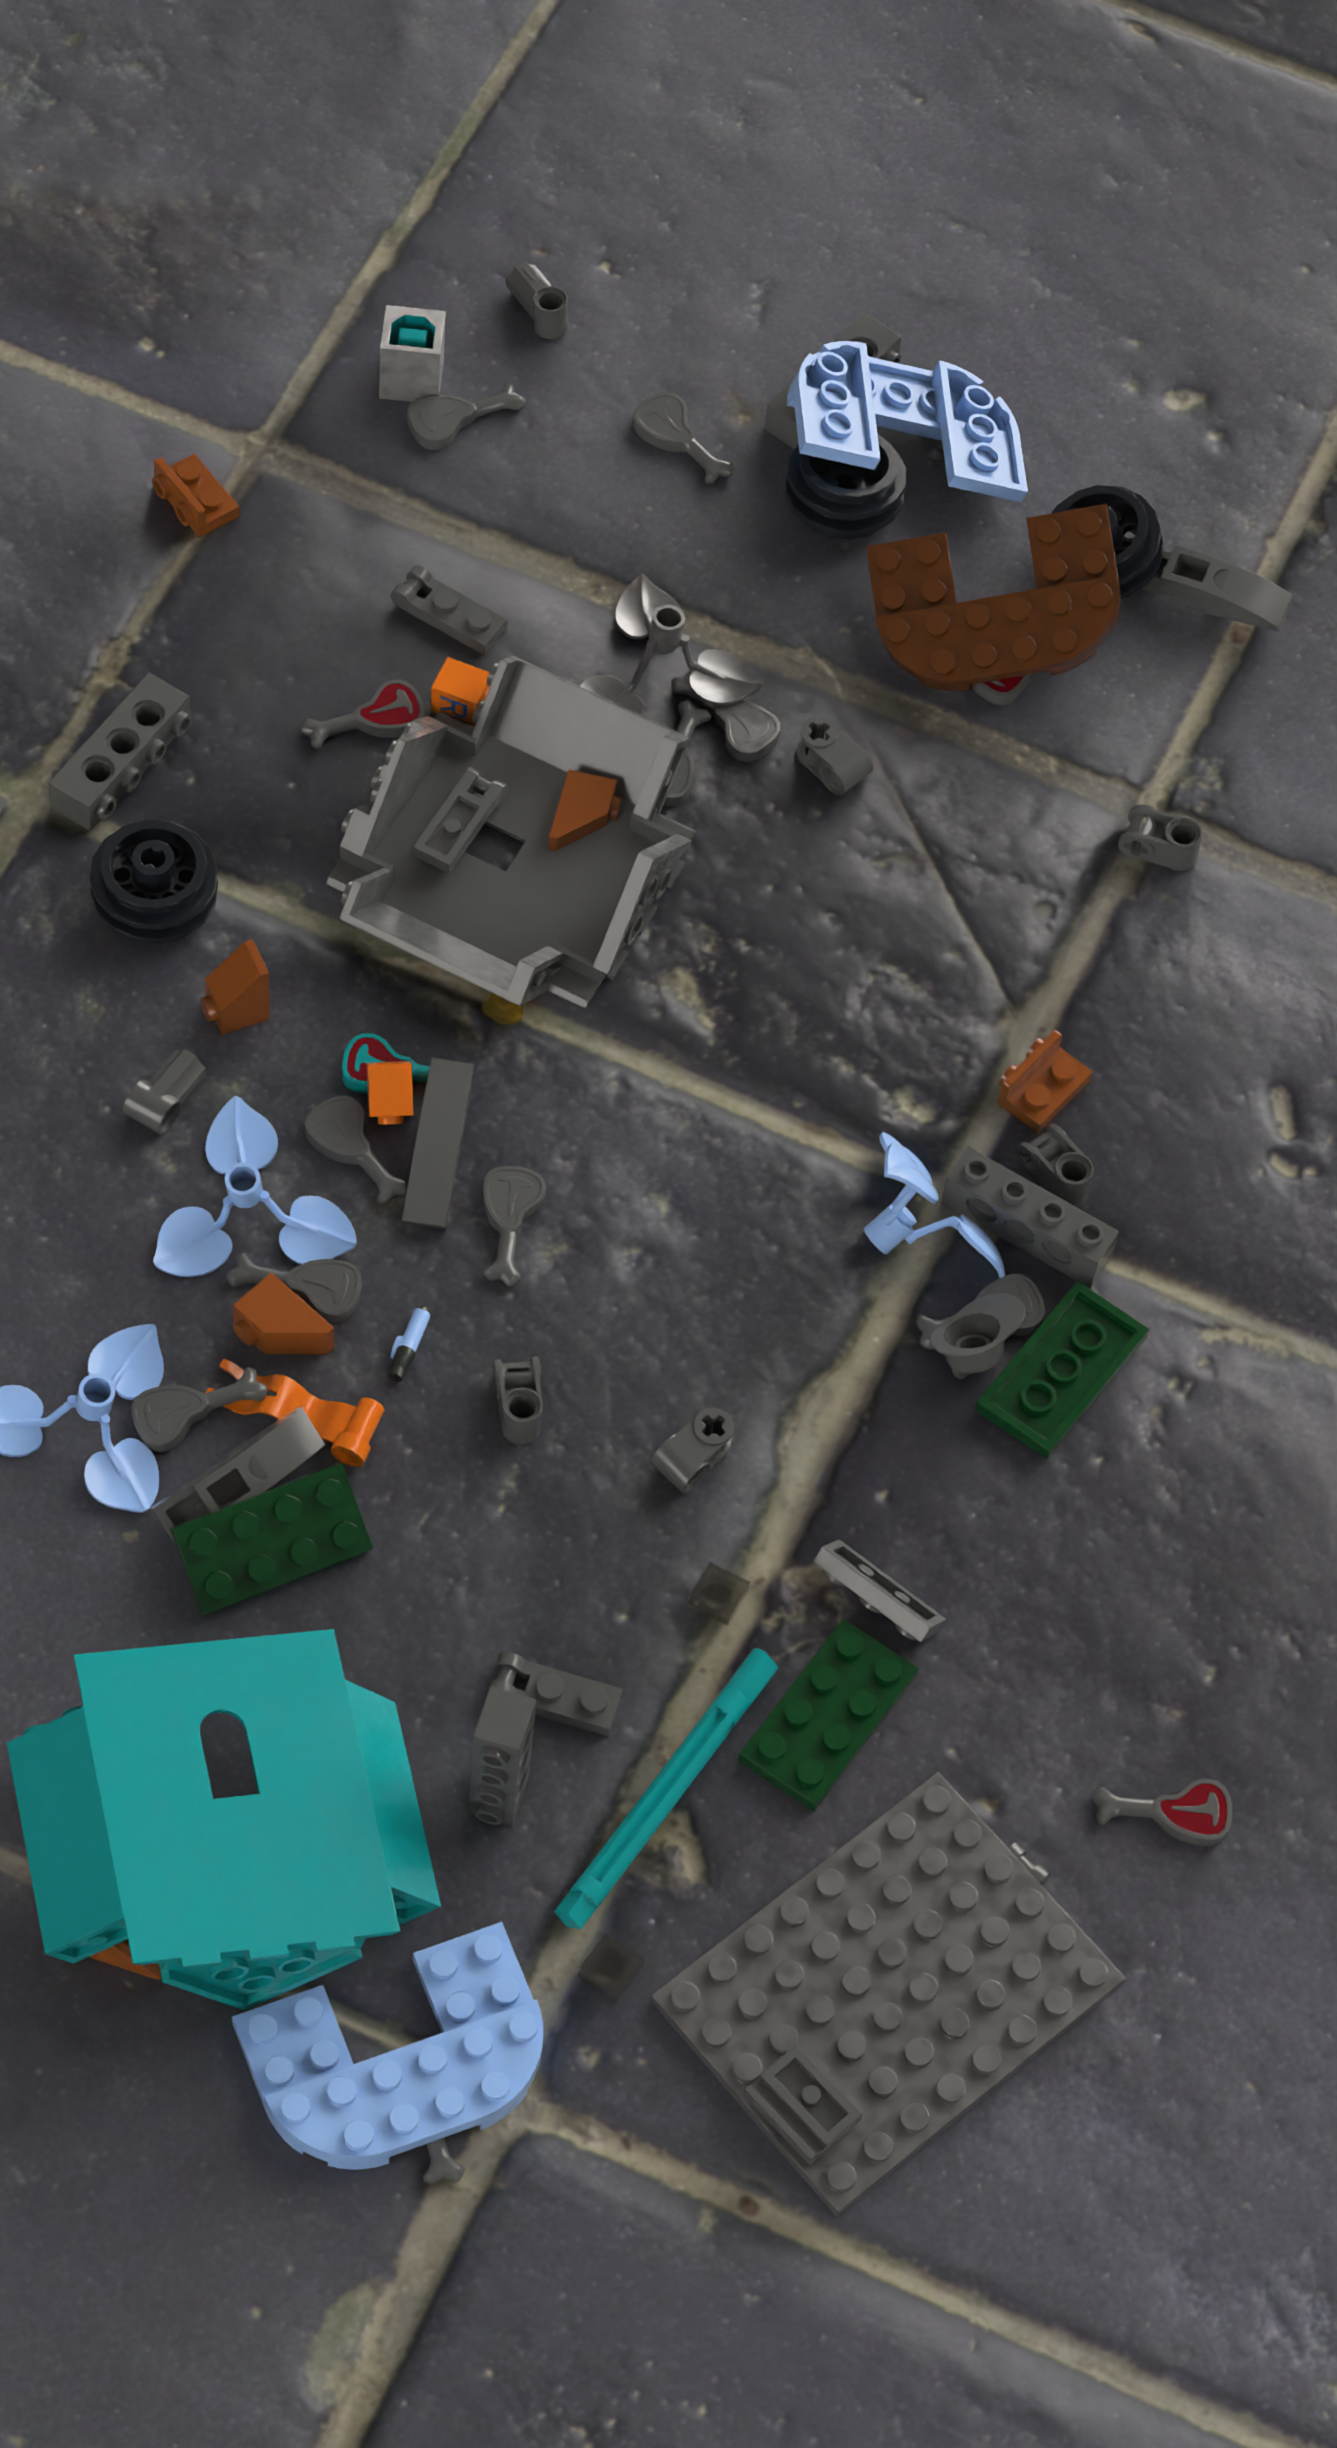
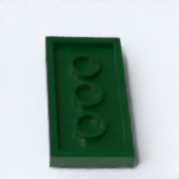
M1077 1281L978 1399L975 1410L1048 1459L1145 1341L1150 1329Z
M337 1463L169 1528L202 1615L209 1614L373 1549L342 1463Z
M842 1619L739 1753L738 1761L815 1812L917 1677L919 1668L856 1626Z

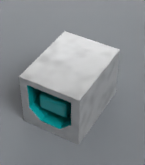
M386 305L380 345L379 399L413 402L425 396L440 395L444 364L446 311Z

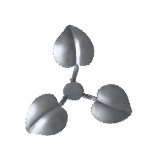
M641 573L625 589L618 601L615 612L616 625L625 636L631 639H643L649 636L646 650L631 683L625 687L624 683L617 677L595 675L586 679L580 685V687L642 715L644 702L632 692L636 690L653 651L656 650L659 653L668 654L679 646L682 647L688 668L694 671L689 678V687L699 699L708 704L725 706L737 703L761 690L763 681L748 664L735 655L723 650H705L700 653L698 662L694 661L689 647L690 637L683 634L685 615L679 604Z

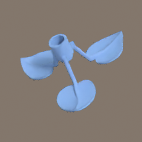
M234 1096L225 1104L214 1119L205 1145L206 1157L210 1166L217 1173L225 1175L228 1196L223 1199L224 1205L221 1214L214 1223L212 1215L200 1207H184L172 1213L160 1229L153 1263L159 1270L178 1277H198L216 1271L227 1261L232 1251L231 1238L224 1231L220 1230L227 1222L231 1207L235 1205L240 1208H250L259 1201L264 1202L277 1219L286 1224L280 1231L279 1244L285 1256L298 1265L319 1259H336L353 1250L357 1240L355 1230L348 1217L329 1200L311 1195L299 1197L293 1202L290 1216H288L270 1198L269 1193L263 1190L258 1170L268 1166L275 1157L278 1149L277 1134L265 1117L253 1110L240 1097Z
M885 1132L879 1134L880 1143L886 1152L884 1177L898 1180L906 1185L893 1203L864 1227V1232L869 1240L882 1253L888 1254L904 1239L909 1244H912L919 1237L945 1227H953L994 1266L999 1278L1005 1277L1003 1260L996 1245L978 1225L962 1214L960 1217L951 1216L915 1231L913 1230L912 1226L917 1221L905 1206L916 1193L935 1204L939 1200L937 1191L932 1185L929 1172L916 1155L902 1146L891 1135Z
M144 1324L123 1329L98 1343L92 1350L88 1360L87 1370L89 1375L81 1381L77 1395H70L63 1405L46 1418H41L43 1415V1404L38 1395L32 1390L21 1385L0 1387V1455L22 1457L37 1451L43 1440L40 1427L50 1426L71 1408H76L82 1418L100 1422L103 1446L106 1450L94 1453L86 1463L84 1481L88 1492L98 1502L111 1508L136 1513H143L150 1509L156 1499L159 1488V1470L155 1456L144 1443L135 1438L124 1439L114 1447L111 1442L110 1417L108 1414L112 1408L115 1392L126 1400H134L143 1391L159 1387L163 1378L164 1362L158 1343L157 1329L154 1324Z

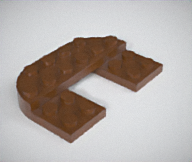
M1107 504L1026 518L1037 589L957 603L946 532L866 546L876 612V624L890 658L901 670L903 669L909 675L918 679L921 684L945 691L970 690L969 685L1047 671H1050L1051 676L1070 671L1089 660L1097 653L1096 649L1104 641L1108 633H1112L1120 609V584Z

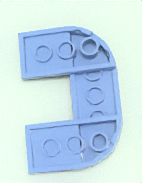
M838 341L824 344L821 351L814 355L809 353L789 387L787 406L795 408L800 454L875 470L880 461L877 427H883L941 440L949 487L1022 502L1028 492L1019 430L1011 410L1001 397H998L995 401L993 400L992 395L981 387L984 381L958 366L939 360L933 371L869 357L866 343Z
M502 1922L414 1952L413 1963L441 2033L353 2064L323 1985L232 2016V2024L267 2116L275 2130L293 2149L302 2155L305 2152L315 2158L328 2162L330 2167L350 2170L375 2168L389 2164L391 2156L478 2125L480 2131L505 2118L522 2102L539 2069L543 2044V2020L538 2001L532 1997Z

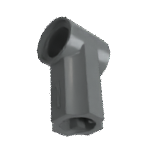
M525 261L514 266L513 271L506 276V287L533 319L535 333L545 339H555L564 335L568 328V296L566 292L559 287L552 286L535 265H530Z
M175 1050L149 1081L141 1080L132 1088L123 1106L124 1113L159 1135L165 1134L179 1116L182 1103L206 1076V1067L201 1064L196 1055L188 1050Z

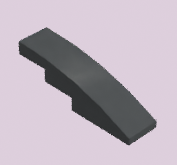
M431 1058L404 1205L403 1223L446 1230L475 1064Z

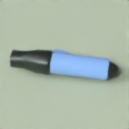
M425 1305L414 1309L404 1335L397 1336L393 1344L390 1356L393 1359V1363L389 1373V1378L393 1381L401 1382L406 1371L416 1356V1350L430 1319L429 1309Z

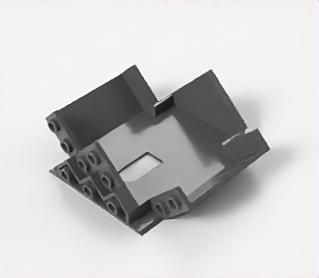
M511 656L496 662L491 668L487 678V685L490 688L485 701H480L472 717V722L476 724L475 726L444 711H439L435 718L425 716L414 720L412 723H408L401 737L391 743L385 756L386 764L381 765L372 778L371 788L373 790L370 802L358 806L354 810L351 809L342 823L341 831L345 834L340 845V860L329 875L326 884L343 892L340 903L344 905L339 919L510 1002L521 1006L549 991L585 1009L604 978L607 977L613 980L625 962L629 951L623 949L626 944L630 945L638 934L641 935L657 911V906L651 904L653 900H659L665 890H670L685 866V862L679 859L683 852L690 847L692 838L697 831L660 813L690 738L527 661ZM469 767L483 772V777L492 782L498 779L508 784L505 799L500 806L494 809L484 823L524 842L507 871L499 869L464 852L450 874L413 856L414 844ZM568 769L617 780L615 797L622 798L617 820L608 819L606 826L557 851L548 849L549 835ZM477 792L473 794L479 798H482L483 796Z

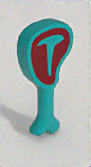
M362 1033L355 1036L348 1043L344 1051L341 1072L342 1080L348 1089L356 1093L368 1094L366 1063L410 1061L412 1063V1082L427 1083L430 1066L417 1064L410 1057L396 1053L388 1042L379 1035Z

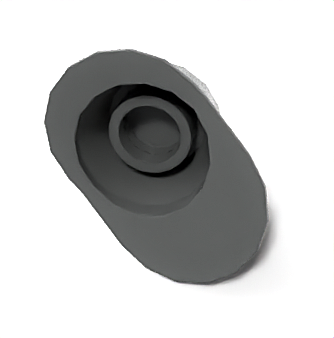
M995 1293L979 1297L967 1304L947 1322L941 1324L933 1331L930 1337L932 1348L945 1355L953 1375L958 1379H964L973 1373L992 1369L1001 1360L1005 1339L1014 1333L1024 1321L1026 1315L1024 1303L1018 1297L1006 1293Z

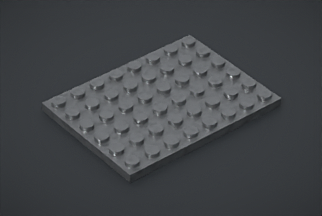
M937 1772L655 1992L651 1997V2002L838 2218L1122 1987L1126 1978L944 1777ZM794 2045H797L862 2113L861 2120L828 2150H824L816 2157L811 2165L797 2153L744 2096V2089L757 2081L763 2072Z

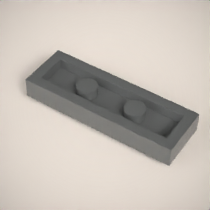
M840 1539L823 1546L813 1561L824 1569V1575L831 1582L840 1586H847L860 1596L859 1601L866 1608L876 1613H883L895 1622V1628L909 1639L923 1642L937 1634L946 1621V1618Z

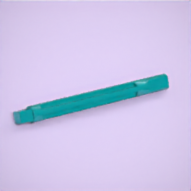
M754 1648L556 1908L554 1913L568 1928L582 1929L778 1670L777 1664L765 1651Z

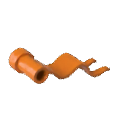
M222 1359L219 1365L220 1368L228 1372L237 1381L243 1376L245 1371L226 1359ZM279 1374L263 1377L257 1375V1381L265 1384L267 1391L275 1393L276 1396L266 1395L261 1402L239 1400L223 1406L237 1414L263 1413L276 1420L281 1419L301 1406L322 1440L333 1444L331 1454L340 1462L352 1467L363 1466L371 1449L369 1441L385 1411L379 1402L366 1397L360 1399L357 1407L343 1402L319 1399L308 1393L295 1380ZM208 1388L206 1393L214 1391L216 1389Z

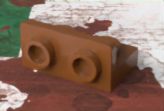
M195 453L171 466L162 457L154 460L152 484L156 493L161 499L167 498L174 507L179 521L184 526L189 525L199 538L240 517L239 505Z
M1054 1030L1045 1040L1043 1038L1037 1039L1028 1050L1026 1059L1019 1066L1011 1065L999 1081V1085L1002 1088L998 1105L1037 1134L1091 1081L1093 1071L1060 1047L1063 1035L1057 1030Z

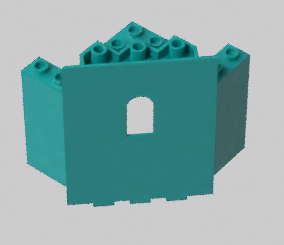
M334 1629L74 1654L83 1706L69 1708L62 1713L61 1717L47 1724L31 1726L24 1731L23 1735L7 1742L46 1955L74 1964L128 1939L132 1964L147 1965L159 1963L163 1983L246 2010L363 1958L361 1947L366 1938L396 1934L400 1932L399 1923L404 1924L441 1907L396 1704L394 1701L345 1680ZM227 1713L235 1717L242 1724L246 1733L258 1794L213 1799L200 1736V1725L209 1715Z

